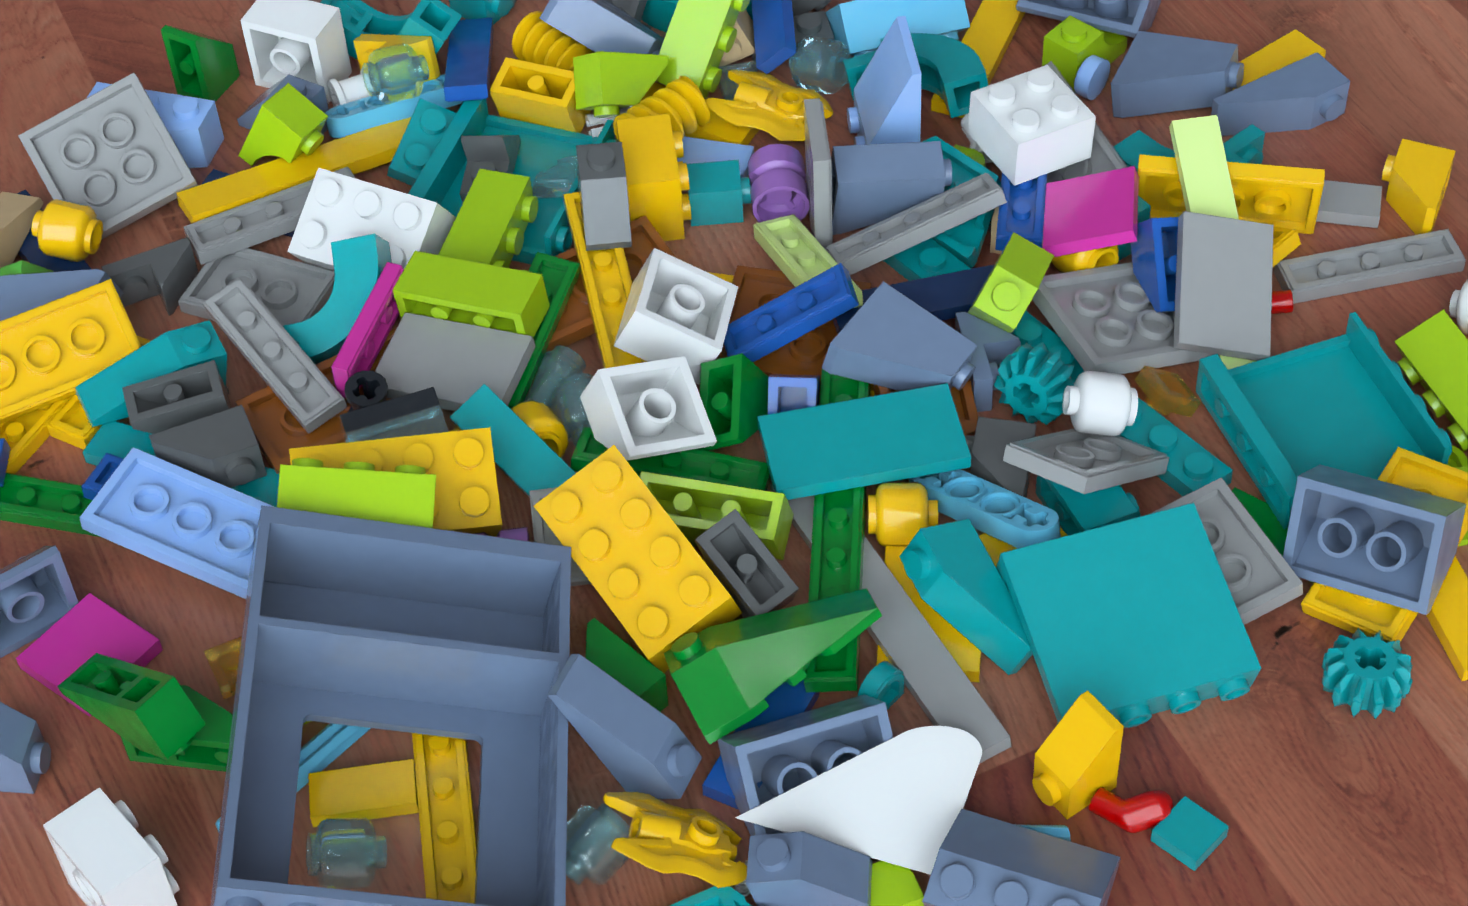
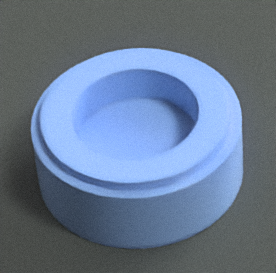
M1096 55L1087 57L1076 74L1074 81L1075 93L1086 99L1094 100L1101 93L1108 80L1110 62Z

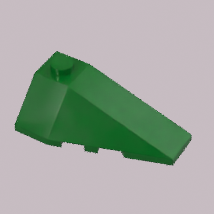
M866 588L710 626L699 633L691 632L685 634L673 643L671 649L665 652L664 656L673 680L710 745L756 718L769 707L765 697L784 682H788L793 687L807 677L805 670L808 668L810 661L819 654L822 656L836 654L881 618L882 614Z

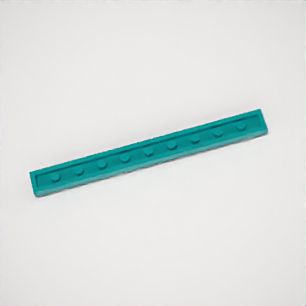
M932 238L883 260L908 281L971 269ZM1025 311L1017 327L1011 333L1019 338L1020 346L1028 343L1034 348L1036 345L1044 342L1048 352L1051 354L1061 350L1060 360L1063 364L1074 365L1071 376L1077 379L1079 374L1085 371L1061 338ZM1138 397V410L1133 425L1126 426L1118 436L1167 454L1166 456L1169 457L1166 473L1157 475V477L1181 496H1185L1219 478H1222L1227 485L1231 483L1233 470Z

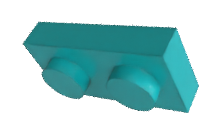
M420 98L388 168L387 176L413 186L456 113Z

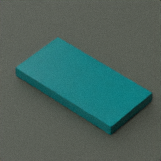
M948 383L757 416L758 429L774 492L785 494L787 500L971 467V454Z

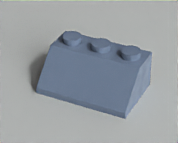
M1018 0L1016 9L1060 21L1065 20L1071 15L1096 29L1135 38L1138 31H1147L1152 27L1161 0Z
M1320 464L1302 473L1297 478L1283 558L1299 578L1427 615L1430 613L1457 552L1466 504Z
M55 545L43 546L0 569V658L39 638L79 603L60 551Z
M864 694L725 735L718 739V744L728 784L733 792L740 814H743L892 739L893 734L885 702ZM762 781V785L758 788L756 783ZM744 821L750 836L785 833Z
M961 809L939 848L922 902L924 906H1107L1121 858Z

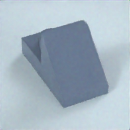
M957 312L955 314V330L978 345L970 362L976 367L970 377L977 412L992 410L993 391L998 390L993 385L996 377L999 375L1000 363L1008 354L1011 355L1020 346L1021 342L1015 335L967 312Z

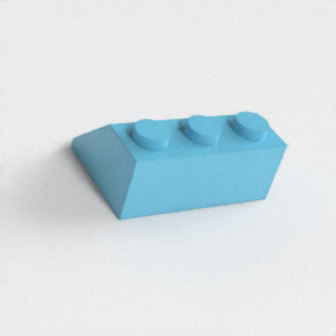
M855 0L838 4L825 12L834 35L835 46L841 58L853 55L855 57L876 51L881 44L880 39L886 36L896 17L906 16L910 34H937L959 40L958 32L970 28L965 0Z

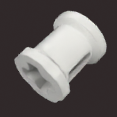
M369 67L361 69L359 75L337 81L334 78L327 81L328 92L334 107L379 94L375 77Z

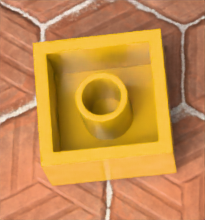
M669 114L616 120L618 142H622L630 222L645 215L664 241L685 239L684 221L692 220L689 195L688 193L682 194L681 192L690 190L687 164L683 163V161H677V158L684 157L681 131H672Z

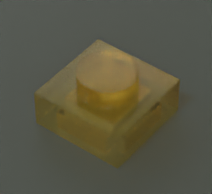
M1144 366L1135 379V382L1147 395L1145 398L1147 404L1160 414L1169 415L1170 413L1192 417L1201 404V401L1177 373Z
M242 636L204 650L207 662L223 699L235 695Z

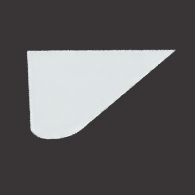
M949 726L914 728L735 818L785 833L804 831L868 855L871 858L931 875L939 848L960 810L965 805L982 756V748L973 735L958 728Z

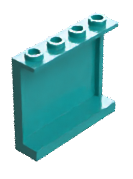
M486 99L464 101L408 194L437 202L457 217L463 204L460 189L467 165L461 137L519 135L521 142L513 174L530 177L533 196L538 198V213L535 221L528 223L524 232L521 252L519 255H514L512 261L531 265L537 252L556 256L569 250L573 238L565 210L563 194L579 192L576 145L618 142V139L615 138L613 120L608 119L599 136L592 137L591 135L490 115Z
M1356 312L1349 314L1346 334L1229 370L1218 354L1199 360L1195 391L1283 529L1289 526L1298 476L1320 464L1378 480L1397 447L1443 464H1448L1449 456L1452 453V444L1447 432L1443 428H1438L1428 414L1422 397L1413 393L1403 379L1399 365L1388 358L1379 345V340L1374 330L1367 328Z
M1194 503L1000 554L996 568L1010 591L1058 723L1077 698L1087 690L1124 728H1130L1147 722L1152 718V714L1166 710H1171L1172 714L1186 713L1197 708L1202 703L1201 701L1217 696L1220 697L1221 701L1239 698L1250 691V687L1262 669Z

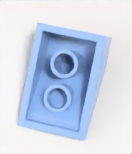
M906 16L896 17L854 88V107L847 108L850 134L857 133V136L854 137V145L920 142L922 73Z

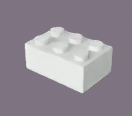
M318 168L287 252L304 263L334 271L331 242L376 234L389 242L392 263L402 265L403 269H405L414 251L439 254L456 217L437 202Z

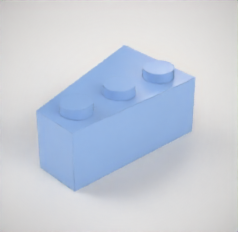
M96 82L87 98L112 84ZM145 89L188 167H208L224 140L215 100Z

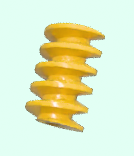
M534 11L525 16L517 25L512 38L513 54L518 60L574 71L573 57L592 53L591 49L541 20L540 16L543 12Z
M680 76L679 79L668 83L665 88L655 91L653 96H648L641 100L640 104L630 107L626 113L616 116L613 121L614 133L618 139L616 120L669 114L672 131H681L683 140L685 133L691 134L697 130L698 125L703 126L709 123V108L698 86L688 77Z

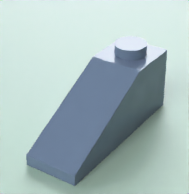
M1316 52L1213 99L1211 116L1217 115L1221 136L1236 135L1251 124L1265 133L1309 130L1327 121L1335 120L1345 113L1350 80Z
M571 654L548 693L549 698L626 792L650 794L657 799H681L702 759L699 752L674 721L582 655Z

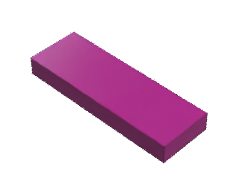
M386 263L331 366L336 390L344 398H346L344 391L345 383L349 377L357 372L370 371L399 315L392 290L404 271L402 265Z

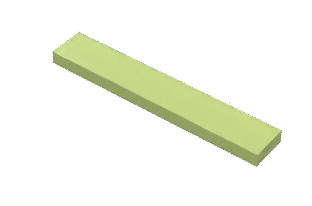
M1217 115L1172 120L1169 129L1186 211L1239 219ZM1218 355L1228 370L1257 361Z

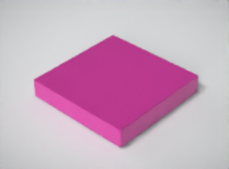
M1135 166L1046 183L1043 249L1057 257L1136 242L1139 176Z
M89 593L16 657V660L21 670L90 717L91 714L64 696L57 686L95 653L145 667L163 649L157 637Z

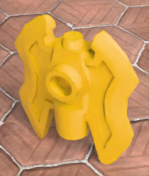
M728 70V78L739 85L734 99L708 98L705 101L708 108L725 121L736 126L754 127L765 131L779 141L805 140L804 99L820 98V101L823 103L825 119L833 115V109L828 101L815 90L796 88L782 83L773 75L753 71Z
M607 792L604 794L603 801L607 806L633 818L628 838H616L611 845V848L660 873L691 875L717 888L738 885L746 880V864L741 861L734 862L737 855L736 845L740 843L742 838L725 822L704 809H684L670 805L645 793Z

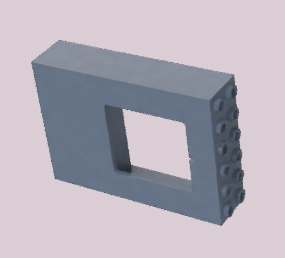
M261 505L249 571L210 906H566L568 720L549 698L548 693L569 659L571 547ZM316 721L475 740L480 743L475 903L288 884L304 722Z

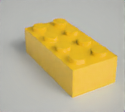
M490 427L289 449L291 465L293 459L310 458L322 461L323 467L344 469V463L366 462L373 464L375 471L395 472V467L400 465L424 467L426 474L436 475L434 529L471 534L485 532L488 536L497 537L502 528Z
M615 445L534 505V508L561 544L571 547V557L647 659L663 673L669 669L664 653L671 649V646L677 639L691 632L699 633L710 626L731 622L742 614L725 587Z

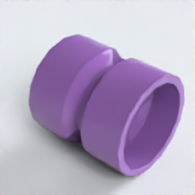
M770 144L759 148L751 155L748 161L753 215L758 222L793 214L801 221L809 211L804 158L798 150L789 145Z

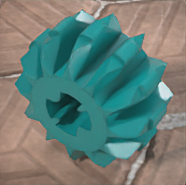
M1044 342L1036 345L1034 348L1025 343L1023 346H1019L1011 355L1008 354L1000 363L999 375L996 377L993 386L1002 392L999 403L1010 404L1013 408L1012 417L1022 414L1027 423H1034L1040 420L1047 425L1055 421L1063 413L1062 403L1065 388L1067 386H1074L1076 379L1071 376L1074 365L1063 364L1060 360L1061 350L1051 354L1048 352Z
M1359 628L1352 635V638L1339 635L1333 644V648H1328V652L1325 653L1323 658V691L1333 693L1334 707L1345 704L1350 705L1353 717L1361 710H1367L1374 719L1382 713V709L1395 712L1397 707L1400 706L1402 698H1405L1411 689L1413 681L1411 678V656L1401 653L1400 640L1387 643L1383 641L1381 630L1373 637H1367Z

